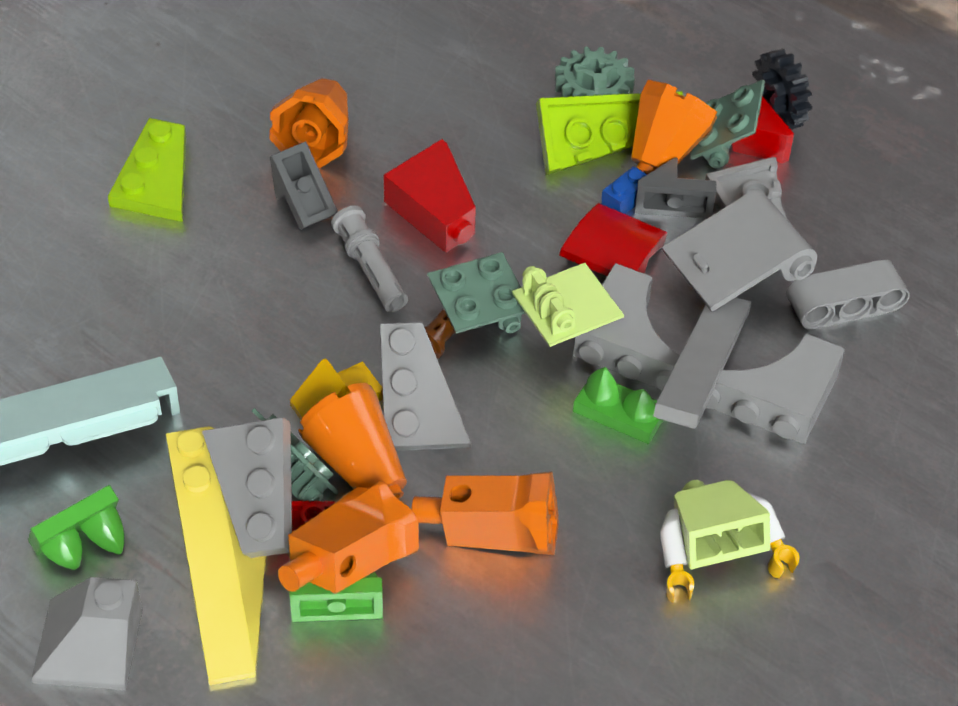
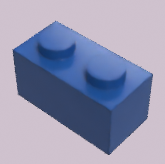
M633 166L602 190L601 204L621 213H628L635 207L638 180L647 174Z

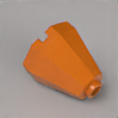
M324 78L295 90L276 103L270 112V121L272 120L270 141L280 152L307 142L317 167H324L342 155L347 147V92L337 81Z
M647 80L641 92L631 157L632 161L637 164L636 167L647 175L673 158H678L679 164L707 136L717 119V111L696 96L687 93L684 97L676 93L678 88L653 80Z

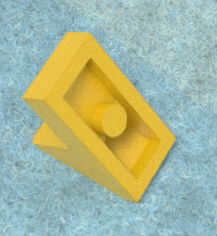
M324 358L291 397L290 406L301 420L315 404L331 393L335 392L338 398L351 393L347 387L355 383L369 384L374 389L379 402L383 400V388L363 361L337 373L330 362Z

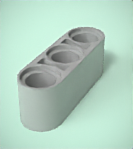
M877 260L812 274L805 279L795 280L788 287L786 296L802 326L805 329L812 330L894 312L907 303L910 293L893 263L889 260Z

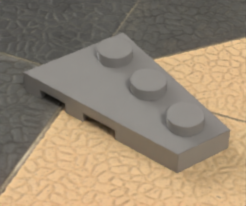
M776 157L706 174L705 180L716 181L715 203L720 210L750 192L760 191L768 197L786 218L781 201V183L777 177L778 165Z
M423 323L380 324L383 411L396 451L470 448L471 441Z
M281 417L202 431L242 554L249 558L290 553L289 534L292 533L290 422Z

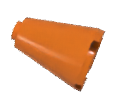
M367 383L349 385L347 387L351 393L341 398H338L336 393L333 392L315 404L302 417L300 424L304 429H298V433L303 441L353 489L372 487L377 482L383 481L396 498L400 499L404 495L402 489L406 486L407 480L377 395L372 386Z

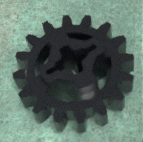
M785 49L761 54V59L755 60L758 70L752 71V75L757 82L762 79L765 81L763 98L791 130L804 126L803 122L810 119L807 111L812 110V105L808 102V97L812 96V92L806 89L809 87V79L805 74H801L802 64H794V54L786 55Z

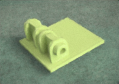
M586 263L546 277L543 269L529 266L522 273L523 287L512 291L513 296L549 347L624 317L622 311Z

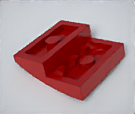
M597 203L571 232L561 247L559 256L579 265L586 263L591 270L605 276L609 275L615 263L644 274L649 258L664 246L668 232Z

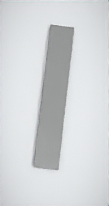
M735 297L713 312L705 305L656 402L653 417L693 429L697 428L748 317L751 301Z

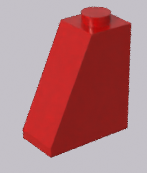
M443 139L384 174V202L445 253L459 244H465L475 235L476 206L450 148Z

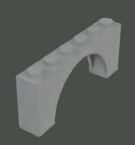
M615 263L602 286L622 311L624 317L576 336L573 356L581 358L587 363L606 367L626 378L635 379L663 390L680 355L670 349L660 339L648 318L647 307L649 305L653 277ZM805 334L794 350L772 364L748 370H723L706 408L714 409L737 418L741 422L753 424L774 432L783 438L805 444L839 375L845 348Z

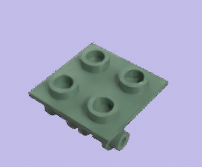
M763 79L749 86H741L733 93L719 99H712L706 103L717 111V119L707 136L692 150L690 156L692 160L704 156L711 167L716 169L722 168L729 161L728 149L732 143L756 133L765 84Z
M503 252L427 273L456 334L497 322L501 330H505L507 333H514L520 329L522 315L526 313L513 296L512 291L521 288Z
M255 408L252 410L261 421L266 420ZM272 414L267 420L275 419L277 417L274 414ZM291 432L292 494L298 501H322V492L328 487L337 495L339 491L328 481L334 474Z

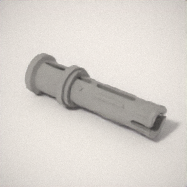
M348 206L341 209L333 216L331 221L333 230L344 239L346 243L345 251L349 257L359 261L387 312L390 310L391 312L399 311L408 303L409 298L403 288H401L393 271L378 248V235L375 231L368 228L365 223V213L361 207Z

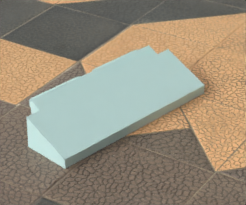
M162 357L0 399V466L44 454L49 449V445L64 442L66 445L73 446L153 424L158 419V415H162L158 397L163 395L166 397L172 416L180 414L177 387Z

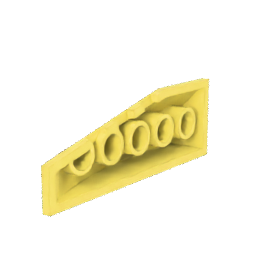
M207 426L166 433L208 681L209 685L256 677L261 604L263 603V582L267 556L249 558L242 554L202 433L204 430L215 428Z

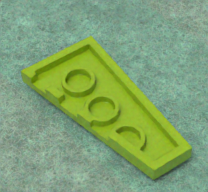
M676 91L677 94L683 96L682 91ZM641 93L539 98L536 102L545 176L633 148Z

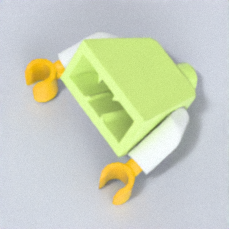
M692 480L685 484L682 491H678L674 495V509L667 512L660 530L665 568H670L671 571L666 585L667 599L673 603V586L682 585L688 591V600H691L694 579L688 572L684 571L683 566L687 564L691 570L769 551L771 547L773 555L767 566L769 573L775 578H780L783 573L781 561H784L788 565L790 572L793 573L799 563V553L792 546L784 545L782 539L785 538V534L770 502L747 493L737 483L730 480L705 485L700 480Z

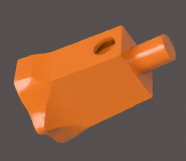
M552 471L527 475L446 476L442 497H413L411 510L418 518L419 523L443 524L447 546L520 551L544 555L555 554L559 518Z
M383 481L377 482L372 487L355 488L342 496L335 504L289 534L290 562L279 568V580L283 587L291 592L297 591L310 582L336 594L388 563L416 553L419 549L418 518L406 504L393 495L387 484Z

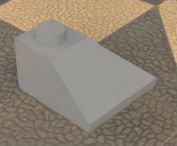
M90 577L52 598L31 678L32 682L36 684L126 690L142 615L137 580Z

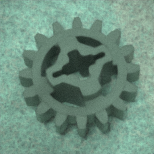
M587 46L584 47V53L582 54L572 50L570 58L562 56L560 58V66H556L555 91L561 92V97L631 94L634 91V67H628L627 58L618 60L617 51L615 50L609 54L604 53L603 47H599L597 51H591Z

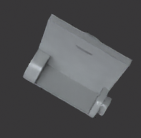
M753 191L744 195L662 247L665 255L712 312L778 270L788 281L805 279L813 272L818 259L816 251L768 197L760 191Z

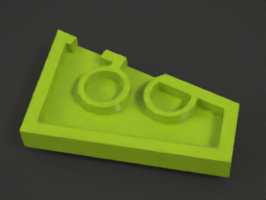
M153 118L148 119L108 194L109 207L183 222L186 151L185 125Z

